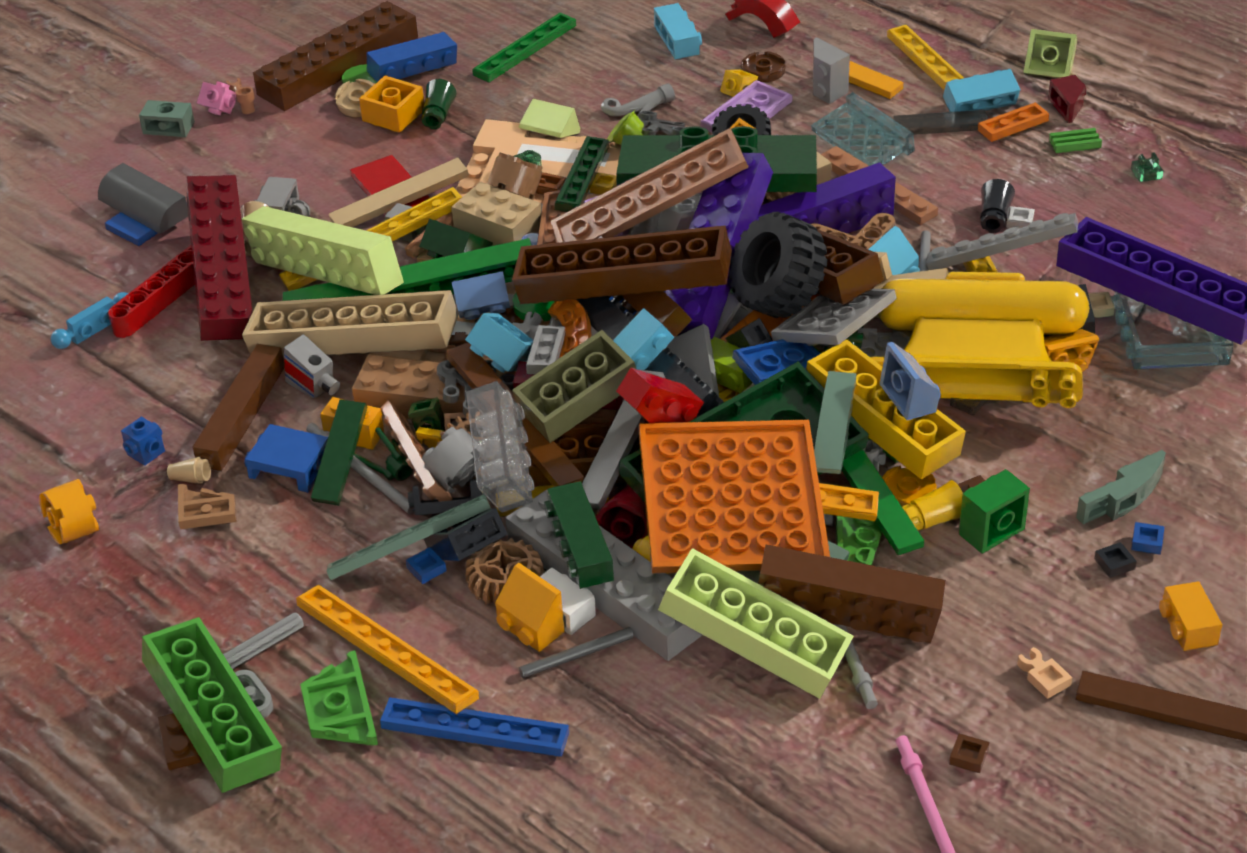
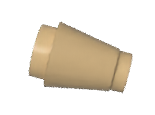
M196 457L169 464L167 475L170 480L202 484L210 479L211 467L207 459Z

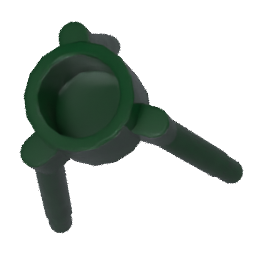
M377 427L375 429L376 433L391 452L385 461L386 469L354 453V456L366 466L383 474L389 481L393 478L398 481L407 479L413 472V469L406 462L407 457L398 448V442L395 439H392L390 442L382 430Z

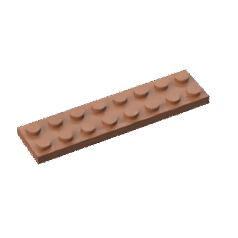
M731 128L551 220L558 243L598 239L600 236L603 238L614 237L748 168V164Z

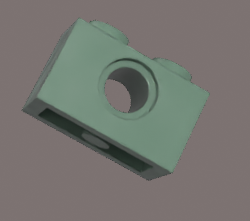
M148 100L139 114L142 132L147 135L187 137L195 122L191 103Z

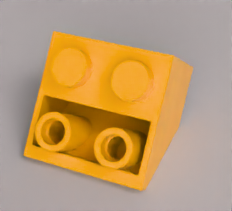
M1078 329L1076 332L1066 335L1044 337L1047 354L1053 362L1075 363L1081 368L1082 372L1088 369L1099 341L1098 335L1083 329Z

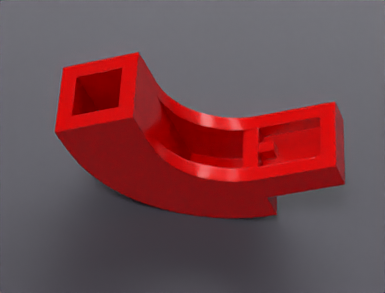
M734 0L735 2L730 5L732 9L725 13L729 21L746 13L756 15L766 24L773 38L788 32L800 23L794 10L785 0Z

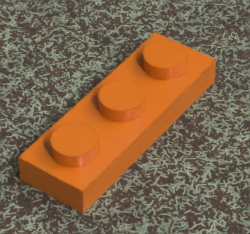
M1035 102L979 122L978 131L989 141L993 142L1048 122L1049 113Z

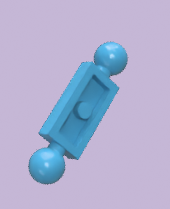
M117 293L113 300L105 297L66 320L67 330L57 329L51 334L50 340L52 345L57 349H65L70 345L71 341L79 344L111 325L108 315L109 309L128 293Z

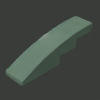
M828 371L814 449L817 472L841 474L849 436L856 373Z

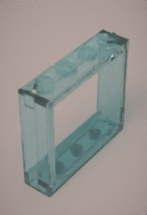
M1118 292L1111 296L1116 310V324L1121 326V340L1126 342L1127 359H1131L1134 369L1230 365L1233 342L1208 331L1211 342L1141 345L1129 307L1148 305Z

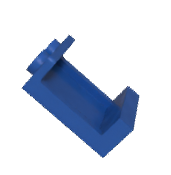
M269 424L264 433L259 435L257 443L252 450L245 456L244 464L247 467L248 477L255 479L260 471L295 478L298 491L309 493L315 484L328 437Z

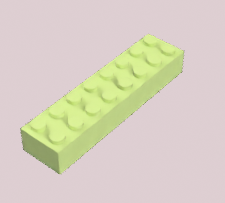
M266 206L241 219L244 226V234L248 238L251 247V255L256 263L374 295H385L404 283L390 236Z

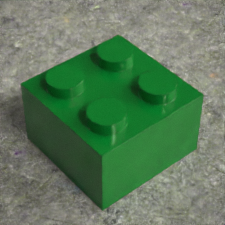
M1005 469L996 475L990 476L975 487L967 489L962 494L959 535L983 554L1025 530L1030 488Z

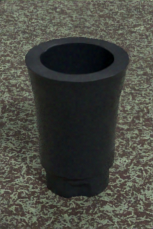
M992 179L985 182L981 188V226L990 233L1000 232L1007 222L1008 212L1015 196V189L1009 182L1002 179Z

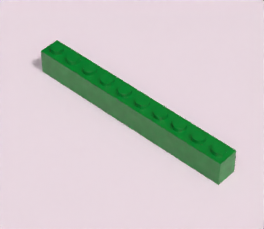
M530 238L400 266L404 283L386 294L451 290L452 295H454L452 282L502 271L505 283L512 282L521 246H530ZM327 282L283 292L282 301L369 296L374 294Z

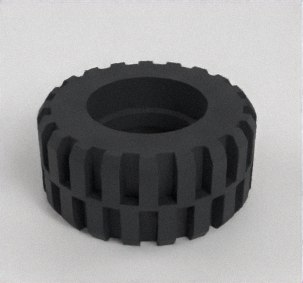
M772 212L758 217L759 220L749 224V229L744 230L740 235L741 240L739 243H736L734 256H731L730 264L732 267L729 270V278L732 280L730 282L731 289L736 299L743 306L770 317L786 318L800 312L802 306H807L812 301L810 298L817 294L820 289L818 288L819 283L823 281L825 276L823 271L824 267H827V259L825 258L827 250L821 233L813 225L785 213Z

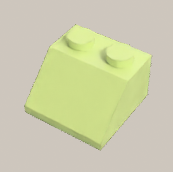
M1031 29L1023 74L1052 78L1070 76L1076 51L1077 35Z

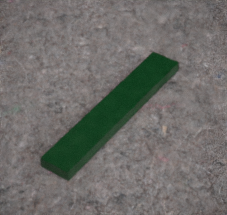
M586 136L555 201L554 210L568 212L584 203L609 148L608 139Z

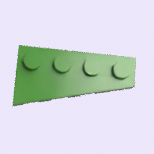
M835 515L836 545L850 552L847 561L872 565L882 536V531L876 522Z

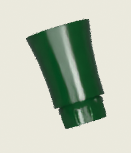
M433 79L426 85L421 120L423 125L430 129H439L441 127V124L446 120L451 104L456 98V88L449 81Z

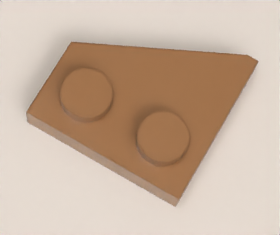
M178 485V523L180 530L237 522L234 494L216 493L204 488L200 492L188 490L187 485Z

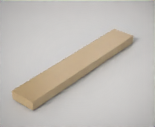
M455 158L329 213L332 223L355 227L390 211L397 203L405 205L468 177V169L459 158Z

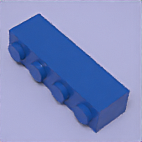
M445 32L367 52V72L376 82L384 76L401 79L457 63V44Z

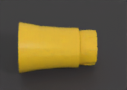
M950 480L934 491L912 500L910 504L904 505L902 508L917 530H925L943 522L959 519L963 492L955 481Z

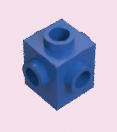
M141 416L121 430L124 450L128 456L142 465H147L165 452L162 440L163 433L155 422H150Z

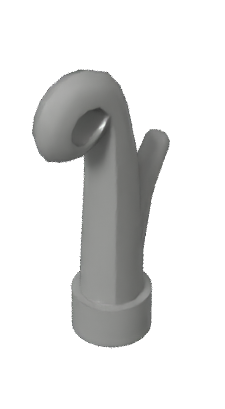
M667 83L658 87L657 90L622 106L617 99L607 98L601 103V109L605 114L615 117L627 115L634 110V113L650 111L659 104L674 101L675 93L672 86Z

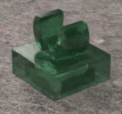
M1155 152L1148 159L1143 154H1140L1138 160L1131 163V170L1139 182L1163 178L1164 171L1159 165V158Z

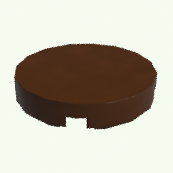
M769 51L760 55L759 52L747 55L742 60L741 70L758 76L757 81L760 82L775 81L785 74L786 69L784 58L777 53Z

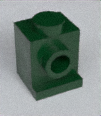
M438 397L412 403L408 416L412 420L415 431L419 427L445 432V418Z

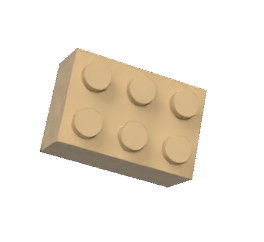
M479 182L452 206L455 228L491 241L494 246L521 240L524 235L537 233L540 228L541 203L487 183Z

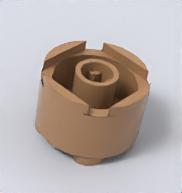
M500 152L499 156L496 157L487 184L533 200L543 173V167Z

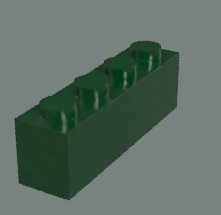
M581 481L548 488V501H544L545 513L547 518L553 519L551 525L554 537H560L561 539L559 547L562 557H567L569 560L567 561V568L570 578H576L579 589L614 581L613 559Z

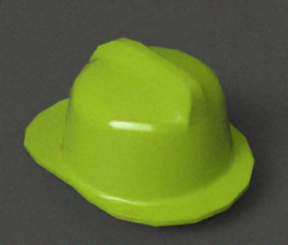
M635 110L625 115L617 123L607 138L609 143L615 142L621 145L623 135H642L644 123L634 113Z

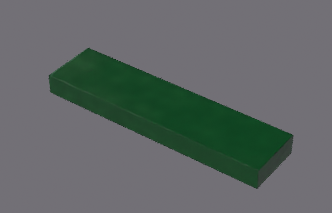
M339 400L311 494L313 502L340 505L368 408L366 403Z

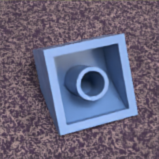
M503 271L452 282L460 318L465 317L466 320L480 317L482 313L500 314L506 311L505 308H510Z
M893 342L887 343L880 386L906 420L935 413L941 397L938 385L933 383L926 374L924 367L919 365L911 354Z

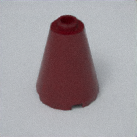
M627 484L600 508L596 515V520L599 526L633 549L637 540L648 536L646 505Z

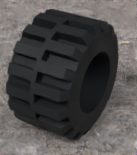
M736 104V107H727L726 111L722 110L719 112V116L715 117L714 124H712V134L718 135L729 129L740 118L753 126L758 131V135H771V124L767 114L764 111L760 112L758 107L752 108L749 104H746V106Z

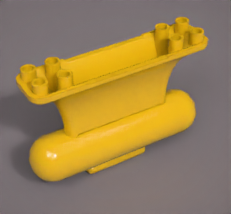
M949 272L946 279L899 278L889 281L881 288L895 289L897 299L878 313L880 320L888 328L897 331H913L904 350L911 354L919 365L924 367L926 374L933 383L938 385L941 392L940 398L1031 402L1034 406L1040 408L1047 406L1048 403H1060L1064 408H1073L1076 406V402L1082 399L1083 375L1081 368L1071 362H1053L1049 358L1044 344V334L1066 335L1076 332L1084 326L1089 314V301L1085 291L1078 285L1067 281H1025V277L1021 273ZM870 357L883 367L884 357Z

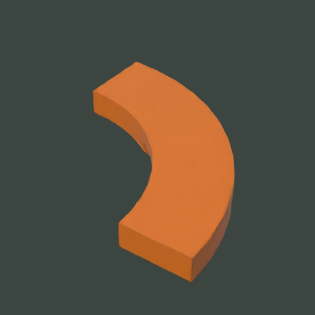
M576 299L554 301L548 313L553 318L559 320L562 326H565L566 334L560 358L591 337V323L586 310Z

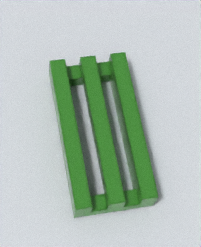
M1095 128L1049 134V141L1055 153L1097 149L1102 146V140L1099 138V134L1096 133Z

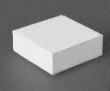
M1010 206L1006 228L1028 226L1033 222L1035 209Z

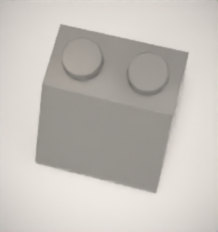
M817 37L813 39V95L830 104L848 94L850 54Z

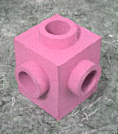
M218 81L216 85L203 82L197 104L207 107L208 112L221 116L222 112L231 114L236 102V94L234 91L229 90L230 85Z

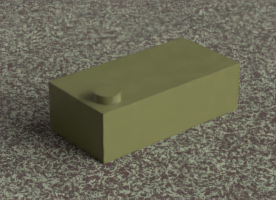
M601 330L512 391L518 410L551 443L620 396L616 390L629 369H636L635 362Z

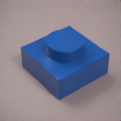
M1135 522L1131 550L1161 555L1165 526Z
M430 547L406 559L407 569L422 584L447 571L446 563Z

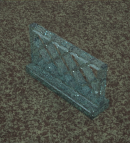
M854 92L846 96L845 104L811 125L812 131L831 145L841 148L869 166L879 162L884 165L902 152L910 155L915 151L914 137L911 131ZM846 112L851 116V118H839ZM854 124H863L866 128H854ZM825 125H834L833 129H822ZM838 125H850L849 129H837ZM849 135L847 140H838L836 136ZM865 135V139H852V136ZM869 135H879L881 138L869 139ZM884 145H893L895 148L884 149ZM851 146H864L863 150H852ZM880 146V150H867V147ZM866 157H879L872 163L866 160Z

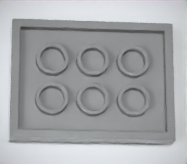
M872 289L844 305L819 295L807 306L803 307L800 312L792 315L772 330L773 341L784 339L786 342L806 343L808 346L817 344L839 345L897 299L895 289Z

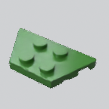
M355 650L347 653V660L336 667L330 664L322 669L318 675L312 676L300 684L312 738L373 746L378 745Z

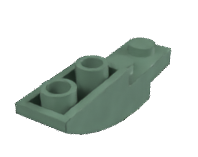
M1160 450L1134 463L1121 467L1117 470L1116 481L1109 482L1105 486L1079 497L1076 518L1082 524H1086L1107 514L1114 521L1135 509L1157 486L1163 473L1166 452Z

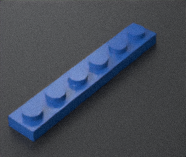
M389 697L380 720L381 729L559 757L563 755L569 736V725L469 709H463L458 714H455L443 705Z

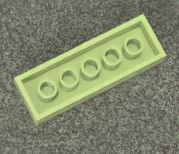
M693 548L668 586L658 609L662 613L819 699L823 695L854 637Z

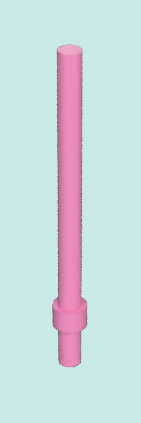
M899 736L896 739V744L902 756L901 765L905 774L909 775L939 849L941 853H955L921 771L923 769L918 754L913 752L907 736Z

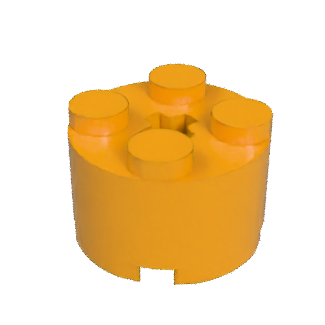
M79 479L40 493L39 504L43 518L48 517L51 525L47 526L58 544L68 543L99 531L98 522L92 512L96 510V503L91 494L86 495L84 493L83 485Z

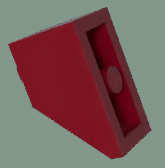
M1076 75L1050 80L1048 100L1067 123H1072L1083 107L1084 96L1087 92L1086 86Z

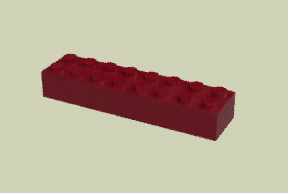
M236 175L187 176L186 198L200 340L244 339L242 334L253 312Z

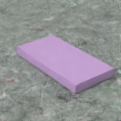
M756 80L701 120V127L706 128L712 133V124H714L715 117L719 116V112L722 110L726 111L729 106L736 107V104H741V106L749 104L752 108L758 107L760 112L764 111L770 119L792 102V95Z

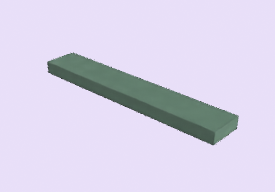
M485 495L474 498L328 564L326 572L330 580H333L490 509L489 502Z

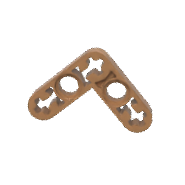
M887 213L876 214L856 236L820 224L811 225L821 231L869 249L895 226V218Z

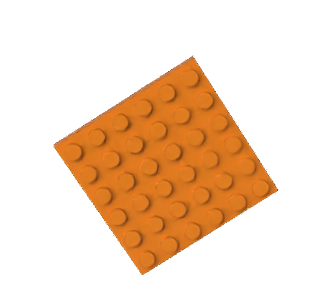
M809 420L639 424L652 573H677L692 548L734 571L760 570L765 545L830 557Z

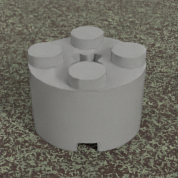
M450 427L442 435V441L435 448L431 447L424 453L422 460L425 462L424 468L430 471L435 480L447 492L453 493L455 490L452 487L457 484L463 487L481 470L484 464L480 460L483 456L488 458L489 453L465 429L456 430L454 427Z

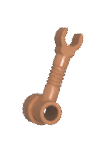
M237 78L235 83H230L227 80L226 83L230 85L229 90L234 91L242 113H253L255 111L253 88L242 87L240 78Z

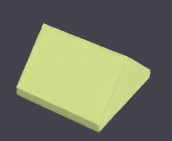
M532 99L519 124L521 129L559 138L580 133V126L574 108Z

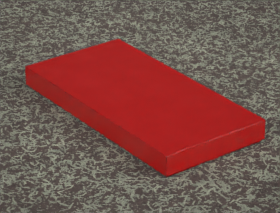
M393 155L350 169L351 177L367 196L412 178ZM427 194L405 205L414 207L430 199Z

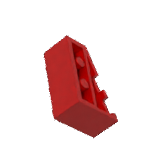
M634 368L629 369L616 390L648 423L690 422L697 416L704 403L684 384Z

